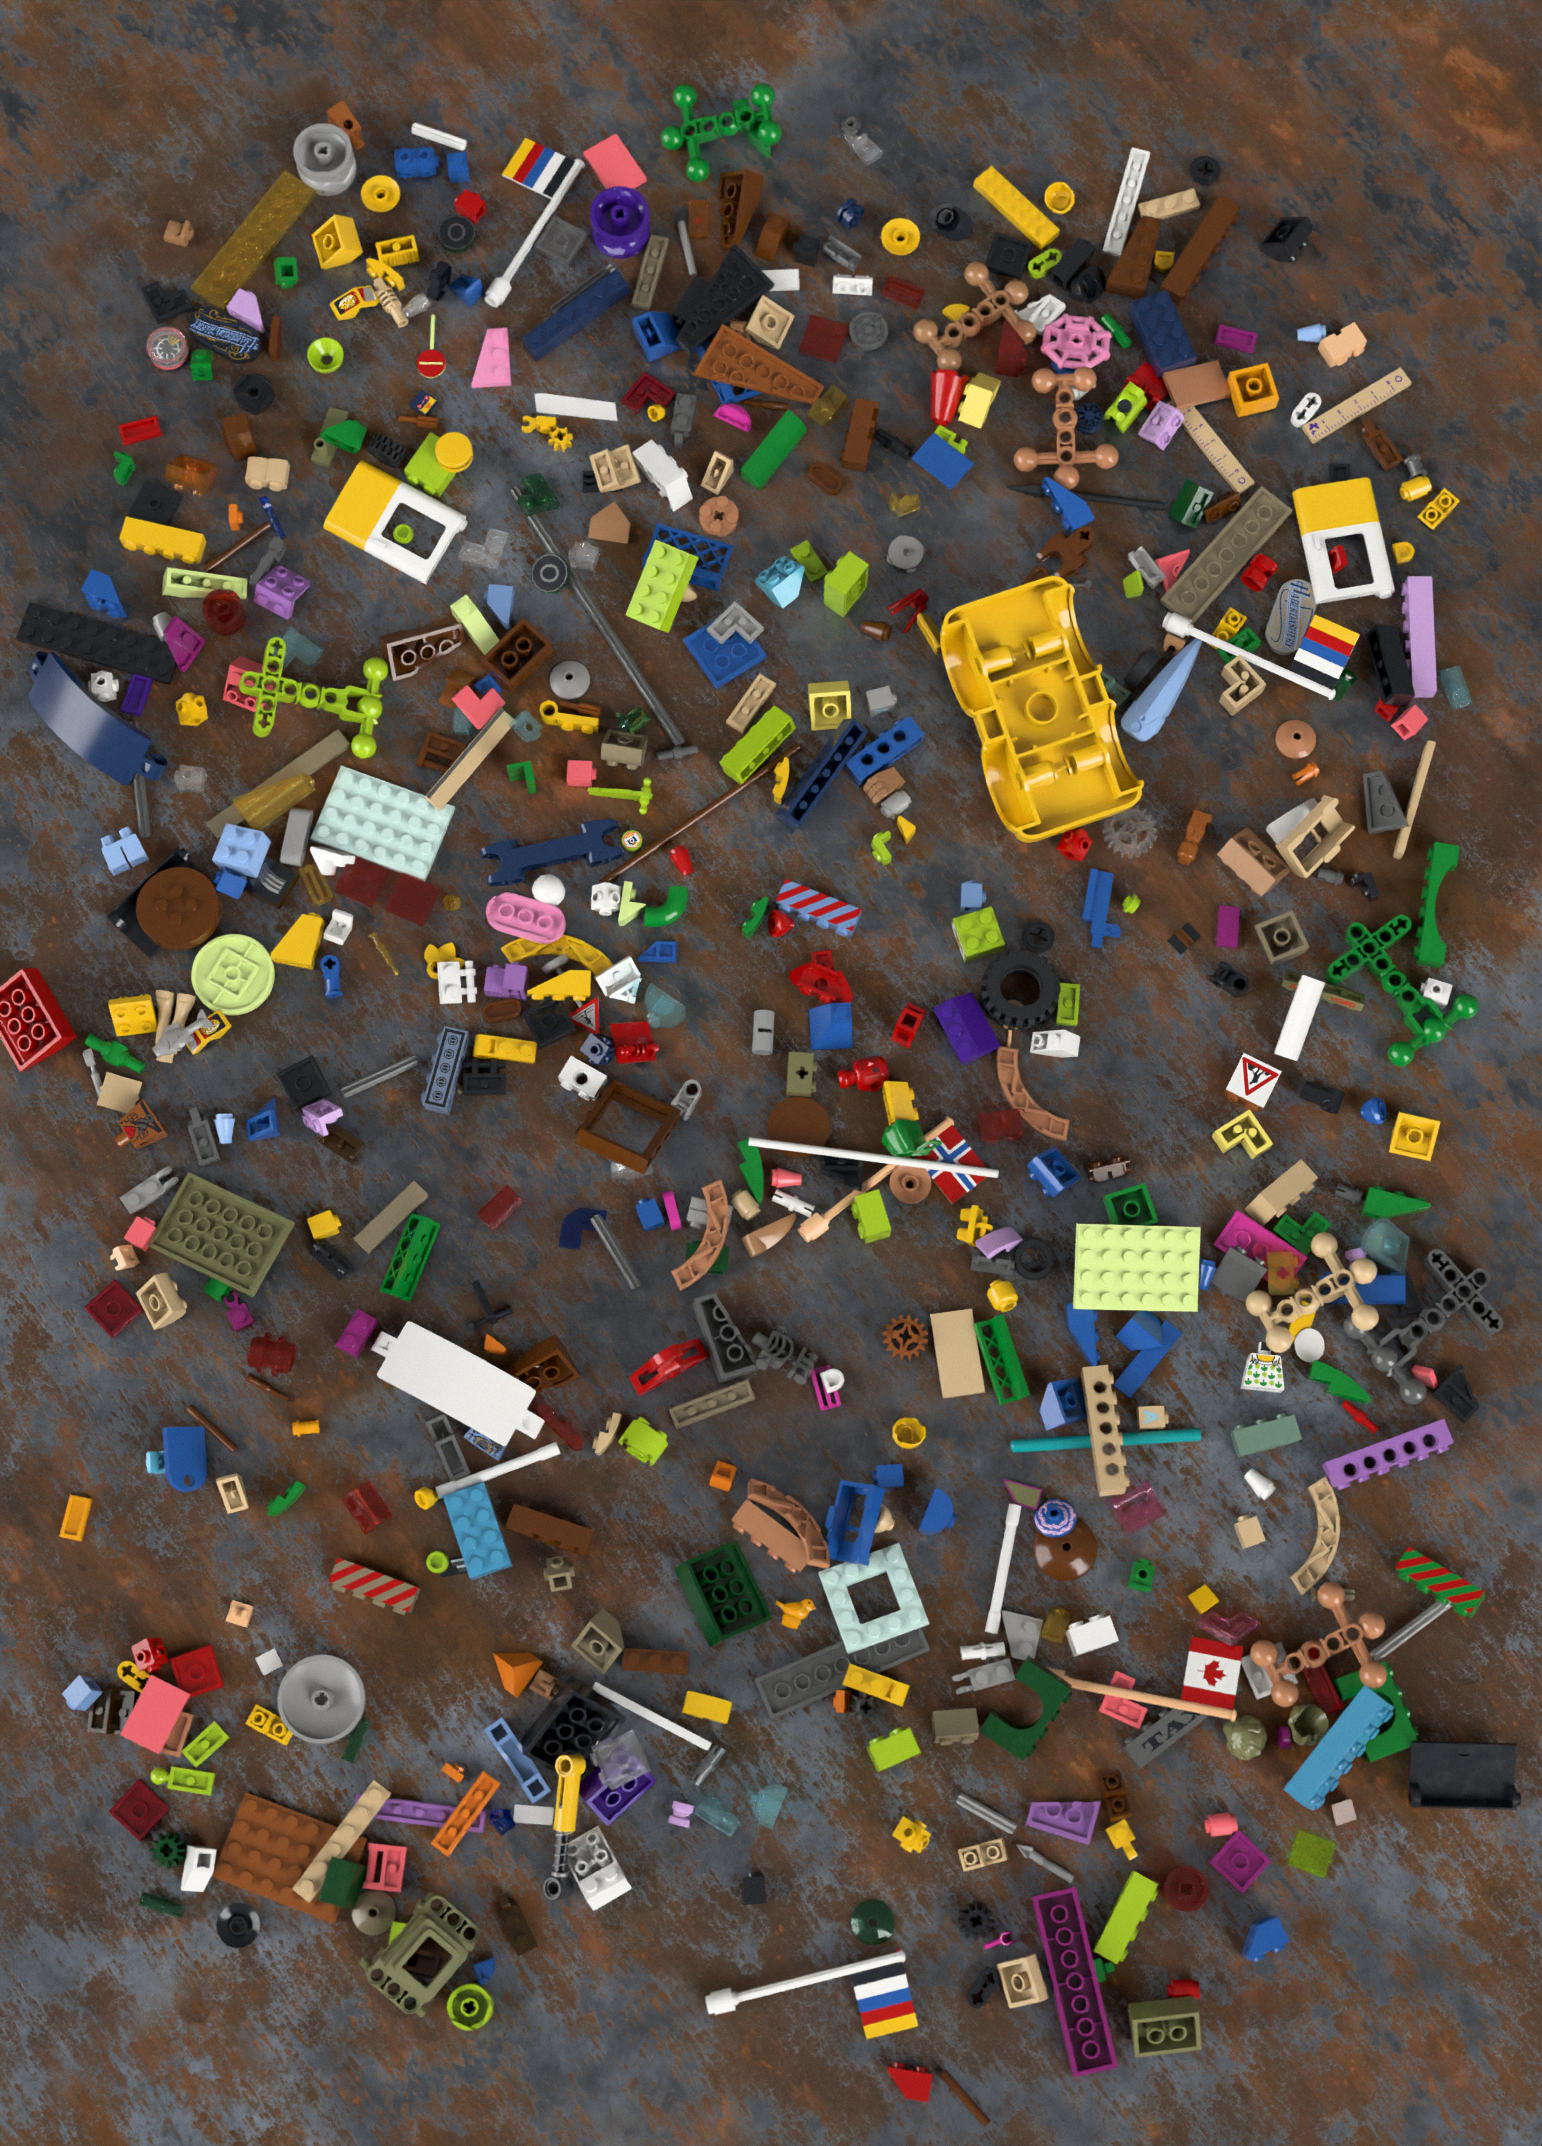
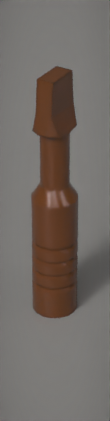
M743 400V405L756 406L780 411L788 410V403Z
M250 1373L247 1375L245 1381L287 1402L290 1400L282 1393L273 1389L268 1383Z

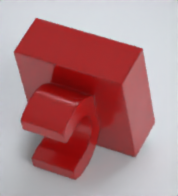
M1382 698L1377 703L1374 711L1390 723L1398 712L1399 706L1384 704Z

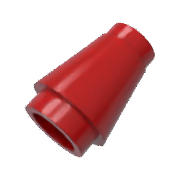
M680 845L669 851L671 855L669 858L683 877L694 872L688 848L685 849L684 845Z

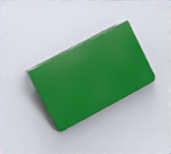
M531 761L507 765L510 782L526 779L529 794L537 793Z

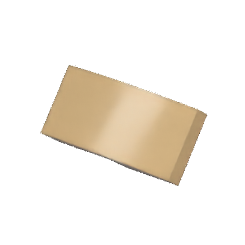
M613 1413L612 1418L608 1417L606 1430H609V1432H600L599 1437L595 1436L592 1449H596V1455L600 1456L613 1441L621 1424L622 1414Z
M1003 1838L958 1850L964 1872L1009 1860Z

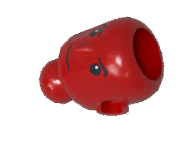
M882 1056L857 1059L853 1063V1070L841 1069L837 1072L840 1088L843 1089L856 1084L857 1089L860 1091L876 1092L883 1088L884 1082L889 1081L887 1063Z

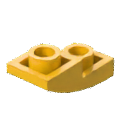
M371 258L366 260L368 267L366 271L371 278L377 279L381 277L383 281L386 280L391 288L395 287L398 292L405 288L403 278L392 268Z
M1444 488L1417 518L1433 530L1456 507L1460 500Z
M1230 607L1212 636L1225 642L1229 641L1237 635L1247 617ZM1207 643L1209 646L1213 647L1214 649H1216V650L1218 649V647H1215V646H1213V645Z
M786 757L782 763L778 762L774 770L776 781L778 782L772 794H774V802L780 805L786 795L789 782V759Z
M687 1691L682 1713L727 1724L732 1702Z
M257 1704L245 1723L286 1746L293 1735L285 1726L280 1716Z

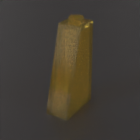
M304 773L233 797L230 801L251 829L260 831L316 789L313 786L316 783L309 774L305 776Z

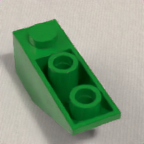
M1373 1186L1366 1190L1360 1215L1377 1220H1385L1426 1211L1431 1207V1203H1427L1426 1199L1421 1197H1414L1412 1199L1405 1197L1406 1194L1394 1191L1390 1193L1386 1192L1383 1187Z

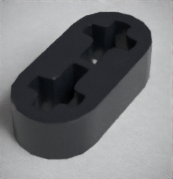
M986 1968L979 1973L967 1994V2001L970 2006L981 2008L986 2004L999 1982V1976L995 1970ZM990 1972L993 1973L994 1983L989 1982L985 1988L982 1987L985 1982L983 1975H989ZM980 1988L983 1989L980 1996L983 1999L982 2002L973 2004L972 1993L977 1994Z

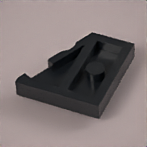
M821 1155V1174L862 1192L863 1160Z
M1459 1364L1432 1395L1461 1422L1466 1423L1480 1407L1473 1396L1472 1387L1466 1379L1463 1371L1464 1368Z

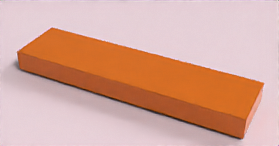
M482 1771L431 1844L449 1857L501 1783L485 1771Z

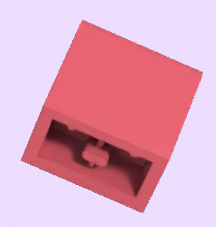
M242 656L235 659L229 666L223 700L255 712L257 697L243 694L239 689V682L242 675L247 671L261 673L263 664ZM268 667V669L271 671H277L273 668ZM244 680L247 686H254L251 680ZM271 684L264 685L267 690H272L273 688Z

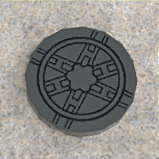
M863 312L852 319L849 325V337L852 343L860 347V349L875 350L880 348L887 339L888 325L881 315L874 312Z

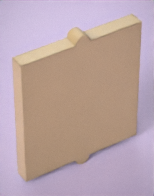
M107 1072L103 1086H100L101 1092L97 1105L127 1114L135 1107L136 1101H139L138 1095L142 1082Z

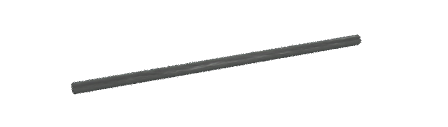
M518 485L511 488V495L549 553L559 556L564 561L567 567V581L676 747L682 745L685 742L683 736Z

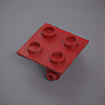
M1146 361L1141 364L1133 375H1129L1126 378V383L1121 387L1123 391L1128 383L1132 382L1142 389L1147 399L1145 408L1151 412L1157 403L1162 401L1169 393L1163 378L1158 379L1153 367Z
M649 1021L610 1024L618 1064L656 1061L655 1053L659 1051V1045L655 1044L652 1040Z

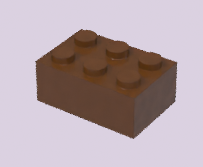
M522 618L481 658L482 667L512 694L554 653L553 645L528 621Z

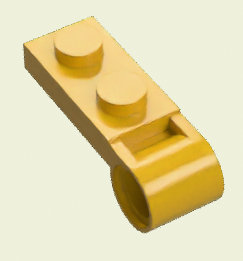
M545 701L540 706L541 719L546 724L556 725L566 731H573V729L581 730V732L586 734L598 733L599 718L559 713L558 706L553 701ZM547 710L555 711L550 716L544 714Z
M481 1034L475 1035L473 1057L478 1059L497 1058L534 1064L537 1044L536 1042Z
M849 1664L843 1681L845 1686L902 1707L910 1687L904 1683Z

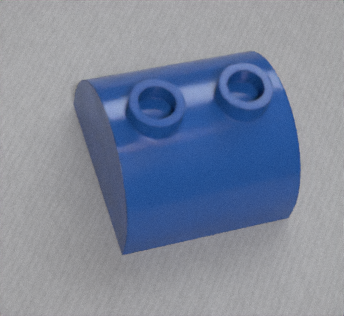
M1055 1146L1037 1155L1027 1165L1030 1170L1029 1176L1044 1186L1042 1191L1047 1197H1053L1054 1199L1081 1179V1176Z
M935 1488L918 1529L919 1533L935 1535L942 1532L946 1527L952 1529L957 1514L953 1513L952 1501L942 1490Z

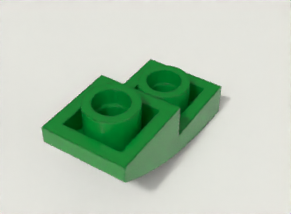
M764 896L762 899L758 898L751 905V915L754 918L750 917L742 925V935L747 940L756 932L765 917L768 908L767 896Z
M297 1480L295 1484L291 1483L285 1493L287 1495L286 1499L279 1495L276 1499H271L267 1506L269 1510L267 1514L274 1518L286 1511L298 1500L306 1486Z

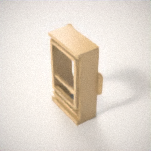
M1324 795L1317 806L1279 844L1275 845L1294 875L1307 879L1323 861L1328 863L1340 851L1339 845L1355 829L1354 825L1343 822L1335 807L1339 803L1337 798ZM1319 822H1321L1328 833L1322 840L1313 829ZM1311 831L1318 844L1300 862L1293 850Z

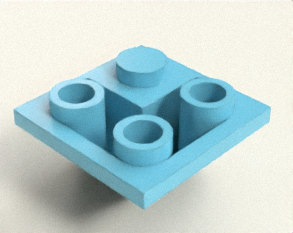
M783 556L777 559L771 567L760 572L754 581L774 604L784 608L798 597L805 568L803 565Z

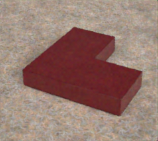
M644 371L621 399V404L636 414L648 400L655 404H660L666 409L675 398L676 392Z

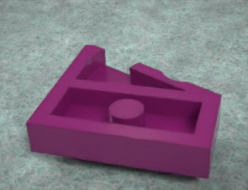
M174 616L163 631V635L178 669L181 672H186L206 640L181 619Z

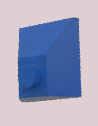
M830 1003L809 1009L811 1050L852 1049L851 1003Z
M1077 1377L1048 1383L1040 1407L1046 1431L1087 1419L1085 1399Z

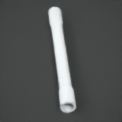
M554 1442L531 1453L459 1480L437 1486L435 1488L438 1497L442 1499L443 1496L534 1462L559 1455L558 1445Z
M1009 1504L997 1576L985 1632L998 1634L1014 1538L1022 1507L1020 1505Z

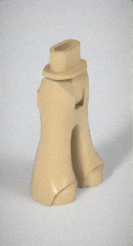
M156 990L158 1005L156 1043L161 1038L163 1031L171 1024L175 1000L176 1009L172 1024L178 1022L180 1027L184 1028L196 996L177 993L176 999V994L173 992ZM178 1052L161 1056L160 1058L157 1057L156 1061L173 1063V1057Z

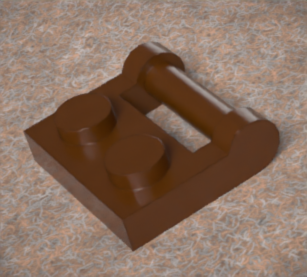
M429 731L418 756L416 766L421 768L424 766L445 774L450 767L426 759L427 755L430 754L454 763L467 748V744Z

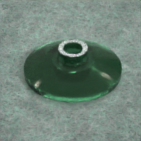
M864 1901L853 1911L851 1917L852 1931L856 1938L865 1944H881L888 1940L894 1931L895 1918L893 1912L881 1901ZM872 1918L877 1920L875 1927L869 1925V1920Z

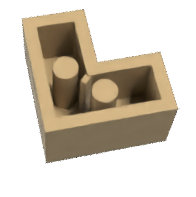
M1240 654L1223 668L1221 675L1231 687L1222 693L1219 702L1233 716L1259 696L1266 686V683Z

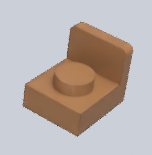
M169 220L163 237L164 241L187 247L189 240L193 239L194 229H192L190 221L186 220L182 224Z

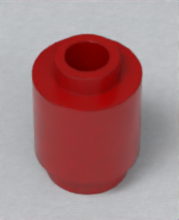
M1193 1979L1171 1980V1984H1167L1168 1998L1194 1996L1195 1999H1200L1199 1981H1193Z

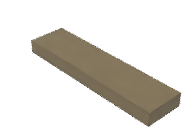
M650 234L631 301V307L651 310L669 245V238Z
M413 1181L353 1239L369 1255L429 1195Z
M746 1379L669 1408V1412L675 1428L679 1429L756 1399L749 1380Z

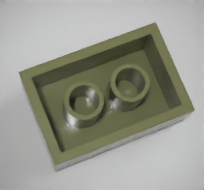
M1194 1996L1128 2004L1130 2037L1135 2058L1202 2050L1199 2010Z

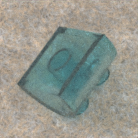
M652 983L649 985L645 993L647 1023L655 1029L658 1027L673 1028L679 1025L686 1017L685 1006Z
M1387 1218L1373 1222L1363 1235L1361 1241L1362 1250L1388 1272L1405 1274L1410 1238Z
M775 1784L763 1788L759 1793L753 1792L749 1804L754 1805L755 1816L764 1827L772 1830L788 1787Z

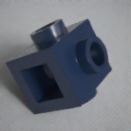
M590 1033L580 1048V1051L588 1056L587 1060L596 1066L607 1065L615 1057L613 1040L606 1035Z

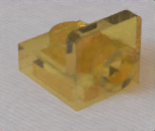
M893 491L888 502L892 512L895 511L897 517L919 510L921 500L918 494L913 496L907 495L899 500L896 492Z
M1049 1607L1040 1637L1061 1644L1070 1620V1613L1061 1607Z

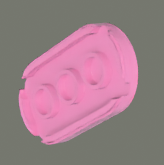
M505 892L497 897L494 896L486 907L487 920L494 929L540 944H549L557 941L562 937L566 929L565 917L558 907L515 893Z

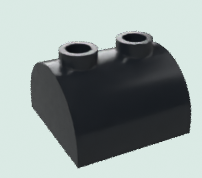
M1282 217L1260 244V247L1274 260L1290 263L1296 259L1297 250L1308 244L1307 238L1313 231V225L1308 217Z

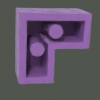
M512 962L511 964H506V968L501 965L487 967L484 985L485 996L516 998L526 1001L530 978L527 966L520 962Z

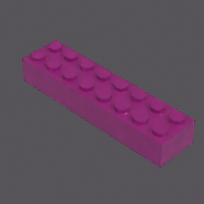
M1073 1886L1033 1895L1031 1900L1072 2076L1079 2077L1118 2068L1076 1887Z

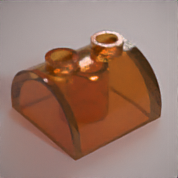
M180 454L167 463L166 480L174 483L173 487L175 489L185 490V487L192 489V494L203 496L204 493H208L211 490L219 465Z

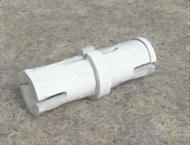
M779 1189L775 1191V1195L772 1198V1202L789 1208L788 1210L791 1212L793 1210L808 1218L812 1215L810 1211L815 1209V1205L798 1199V1196L795 1195L793 1197Z
M980 1642L979 1645L960 1646L962 1660L974 1658L986 1660V1657L1005 1656L1004 1642L991 1644Z

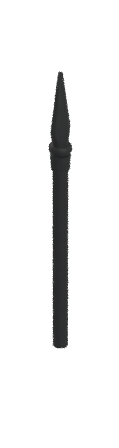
M1040 484L1006 486L1007 489L1035 498L1050 497V495L1047 496L1044 493ZM1070 491L1084 501L1164 510L1165 502Z

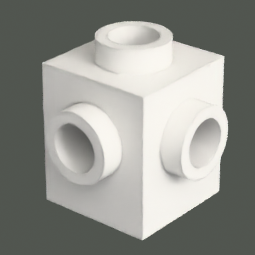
M98 671L91 674V681H88V690L99 701L117 700L116 691H119L118 679L114 678L112 672Z
M607 882L592 886L591 910L598 911L600 915L604 916L612 915V912L620 910L621 886Z

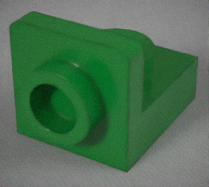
M115 451L113 455L120 464L115 467L113 476L117 484L125 487L136 466L129 454Z

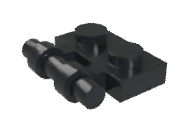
M491 1058V1061H479V1059L464 1061V1069H472V1074H463L464 1096L506 1095V1074L498 1073V1069H506V1060ZM479 1069H491V1073H479Z

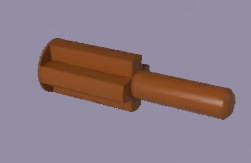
M403 415L398 417L399 421L416 423L417 427L438 429L439 417L418 415V418Z
M560 701L559 704L560 707L578 710V714L599 718L601 713V706L584 702L574 704Z

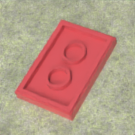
M617 134L583 152V156L606 189L617 186L635 189L647 182L646 176Z
M151 1675L120 1735L160 1754L191 1694Z

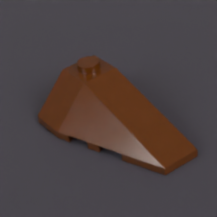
M555 1334L536 1344L505 1371L507 1374L533 1388L536 1394L543 1392L542 1389L553 1386L555 1388L562 1387L580 1377V1373L566 1347Z

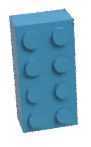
M483 1482L443 1496L470 1579L475 1580L513 1566L486 1484Z

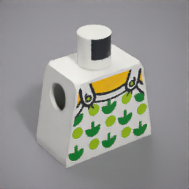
M1259 1342L1258 1353H1250L1248 1355L1240 1389L1281 1393L1284 1390L1281 1356L1271 1355V1350L1267 1347L1266 1342Z

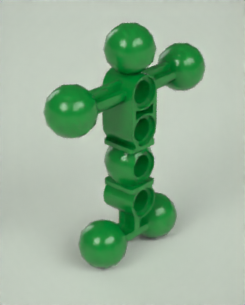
M759 83L754 86L751 91V100L755 106L759 107V110L753 111L749 107H743L739 111L736 109L735 113L725 111L719 117L713 115L714 117L707 116L695 119L693 106L697 100L696 90L689 84H681L673 91V101L677 107L681 108L684 124L681 128L669 125L661 133V143L668 150L681 148L684 140H686L690 160L686 165V175L693 182H703L709 176L710 166L705 159L701 158L699 144L715 140L718 137L722 138L723 135L733 136L739 130L741 132H744V130H754L758 122H761L758 127L757 136L763 144L774 145L779 141L782 130L780 125L773 121L771 105L775 100L774 89L766 83ZM747 116H751L749 121L744 122ZM728 121H732L730 126H725ZM709 126H714L712 130L706 131ZM695 130L693 135L688 136L690 131Z

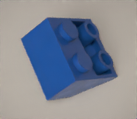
M649 311L632 318L633 331L648 362L683 349L676 342L679 333L669 313Z
M91 569L81 589L89 606L96 611L104 610L113 618L118 619L121 617L126 619L127 614L111 577Z
M1271 1915L1251 1924L1241 1953L1243 1959L1256 1962L1265 1958L1264 1953L1268 1951L1276 1953L1286 1948L1285 1944L1290 1941L1278 1916Z

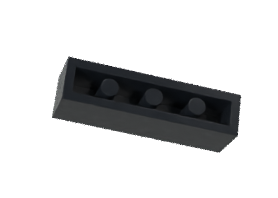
M1376 624L1365 636L1383 702L1387 705L1404 706L1415 697V692L1397 627Z

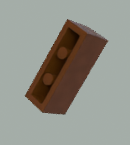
M624 1648L622 1670L688 1675L690 1653Z

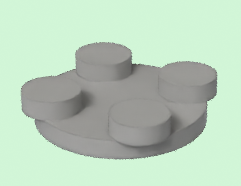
M898 536L889 546L886 561L889 565H894L908 573H914L923 559L925 547L914 537Z

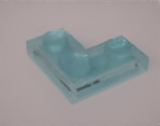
M290 627L282 637L286 644L282 672L294 657L312 667L322 655L323 650ZM276 646L274 647L273 656H276L278 652Z

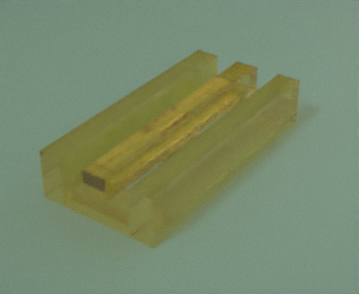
M316 862L299 869L315 907L334 899L324 875L321 874ZM314 869H317L322 883L327 891V897H324L322 893V890L314 875ZM307 872H309L321 898L318 901L305 875Z

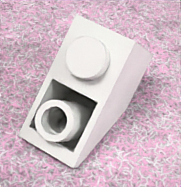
M1067 1030L1033 1032L1030 1052L1061 1058L1077 1057L1080 1036Z
M187 1845L181 1890L204 1891L213 1874L216 1849L206 1846Z

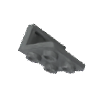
M1231 1245L1214 1273L1211 1282L1234 1297L1246 1302L1248 1295L1255 1290L1268 1267L1265 1266L1266 1262L1255 1256L1252 1258L1246 1254L1248 1251L1238 1245L1236 1247Z

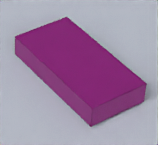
M1219 324L1214 345L1253 354L1258 333Z
M1219 905L1216 947L1237 949L1240 907Z

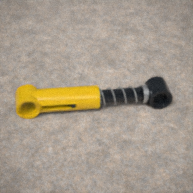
M580 1754L561 1755L555 1764L559 1778L553 1829L558 1834H555L557 1836V1844L554 1845L556 1846V1854L553 1855L555 1856V1864L552 1865L554 1870L551 1872L550 1878L546 1879L543 1885V1892L550 1900L567 1898L571 1896L574 1890L573 1881L568 1876L567 1864L570 1863L568 1860V1854L571 1852L569 1844L572 1842L570 1834L575 1831L580 1776L586 1768V1761Z

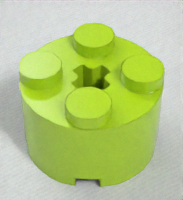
M639 1417L638 1420L631 1422L618 1442L621 1446L625 1443L628 1446L626 1451L643 1463H646L648 1460L650 1461V1466H653L668 1446L667 1435L659 1429L653 1430L649 1427L650 1423Z
M468 1983L453 1991L447 2004L451 2021L456 2027L467 2031L475 2030L485 2025L491 2018L494 2010L493 1996L488 1989L477 1983ZM473 2001V2006L476 2007V2010L468 2012V2007L465 2004Z

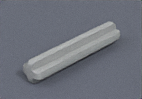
M963 1793L956 1800L958 1805L1009 1834H1013L1017 1827L1015 1822Z

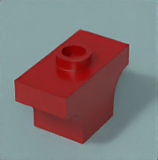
M908 1002L896 1023L890 1041L909 1049L927 1011Z

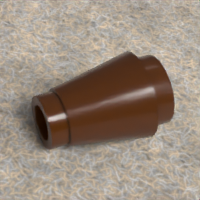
M864 620L861 632L882 642L884 640L888 641L892 633V625H889L888 622Z

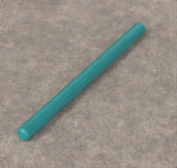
M1200 1428L1122 1433L1123 1445L1120 1446L1201 1441ZM1090 1435L1012 1440L1010 1443V1449L1014 1453L1092 1448Z

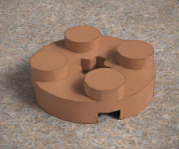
M726 496L711 498L701 506L699 522L707 534L724 537L736 529L739 520L738 508ZM717 513L723 514V520L721 521L719 519L715 520L714 517Z

